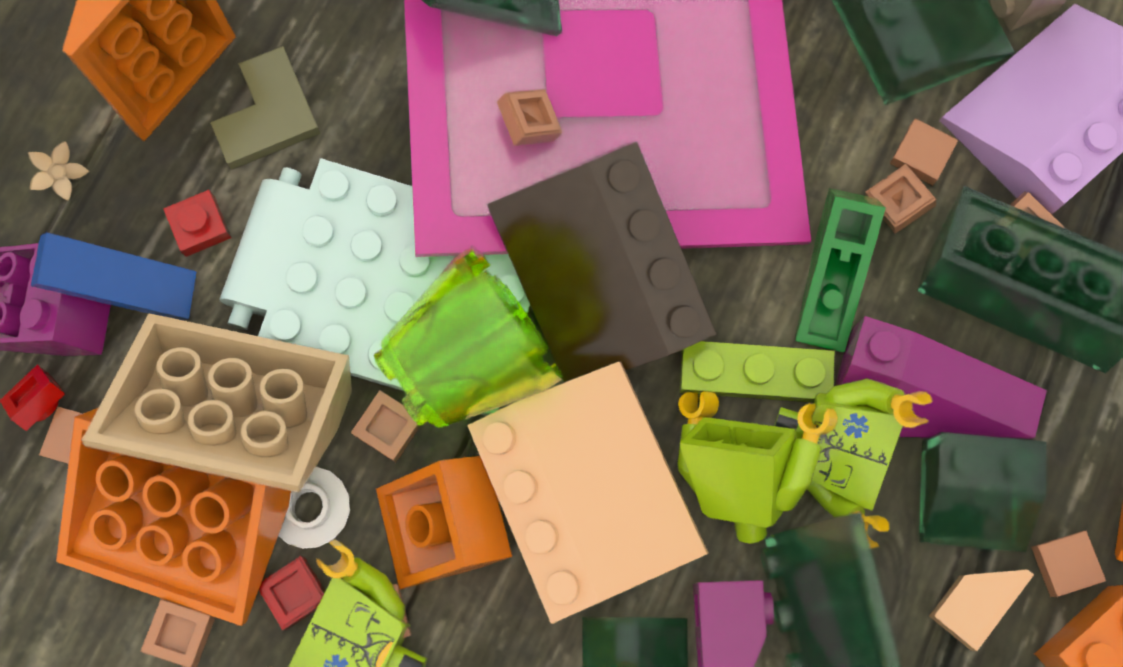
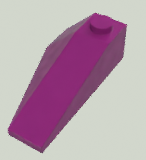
M864 316L850 331L835 386L862 379H871L901 389L905 395L918 391L930 394L931 403L924 405L912 403L914 414L920 418L928 419V423L912 428L903 426L899 437H920V439H937L939 437L1033 439L1036 436L1047 392L1043 388L919 333Z

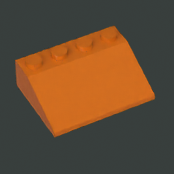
M77 0L62 50L133 133L142 141H145L236 36L216 0Z
M98 408L75 416L56 562L239 626L244 625L250 615L289 508L291 491L84 446L82 439Z

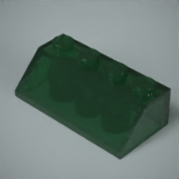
M963 186L928 255L917 291L1106 374L1123 358V253L967 186Z

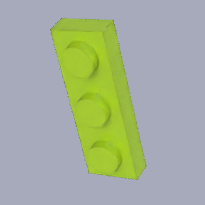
M700 341L683 349L681 352L679 393L696 392L701 394L703 391L714 392L717 396L814 403L817 393H828L834 386L835 351Z

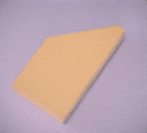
M1029 570L960 575L929 617L969 650L978 651L1034 574Z

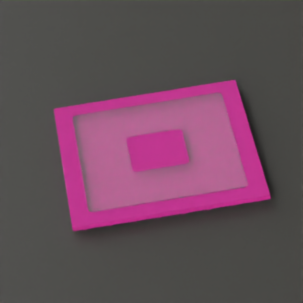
M404 0L415 257L508 254L486 204L622 144L635 141L638 142L681 249L808 245L812 242L782 0ZM545 89L563 133L552 142L514 146L497 105V100L506 92Z

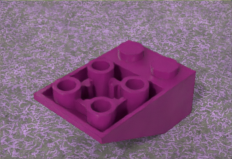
M39 243L0 247V351L59 356L102 355L111 305L32 287L31 281Z

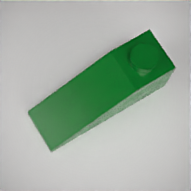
M829 188L816 234L795 341L845 352L886 209L878 199Z

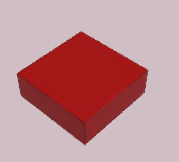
M299 556L264 579L259 587L260 594L282 630L289 629L315 612L326 592L304 556Z

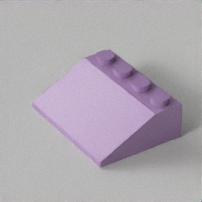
M1074 4L948 111L939 121L1016 198L1024 191L1029 192L1050 214H1053L1123 152V27Z

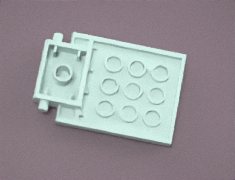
M320 158L310 190L298 186L302 174L291 168H283L279 180H262L219 299L223 304L233 307L228 325L247 330L253 313L264 316L259 337L349 355L351 376L485 416L498 411L530 306L508 254L415 257L412 186Z

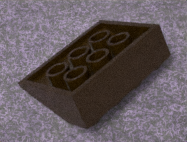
M637 141L622 144L486 204L564 383L619 361L624 369L628 370L672 355L716 335Z

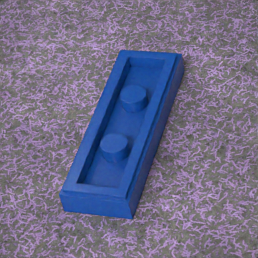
M46 232L40 235L31 286L184 321L188 320L190 316L197 271Z

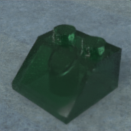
M939 432L923 440L919 542L1026 552L1046 497L1047 442Z

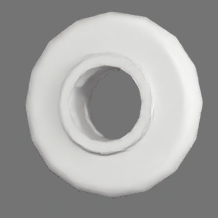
M315 467L301 491H291L289 508L278 536L287 544L302 549L320 547L334 540L345 527L350 513L349 495L343 482L331 471ZM307 492L318 494L323 505L321 514L311 522H303L295 514L297 499Z

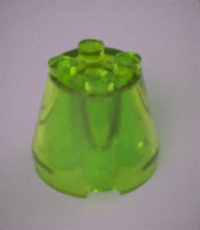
M473 245L453 258L381 340V349L373 354L374 360L382 373L391 381L396 378L408 395L402 399L403 405L411 418L419 426L429 422L438 428H443L541 393L563 379L562 372L556 363L551 366L547 362L545 363L543 356L548 353L547 348L549 347L508 285H504L497 275L492 276L488 270H485L491 265L487 258Z

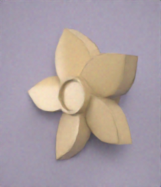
M66 141L54 148L51 158L42 152H28L31 163L37 169L42 170L32 177L29 188L31 190H44L52 186L57 195L65 200H69L72 192V185L69 179L81 178L89 172L80 164L67 163L70 152Z

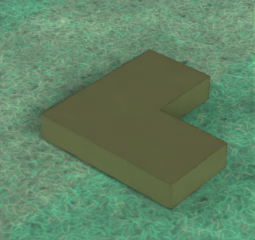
M283 46L239 63L255 105L210 122L231 170L321 134Z

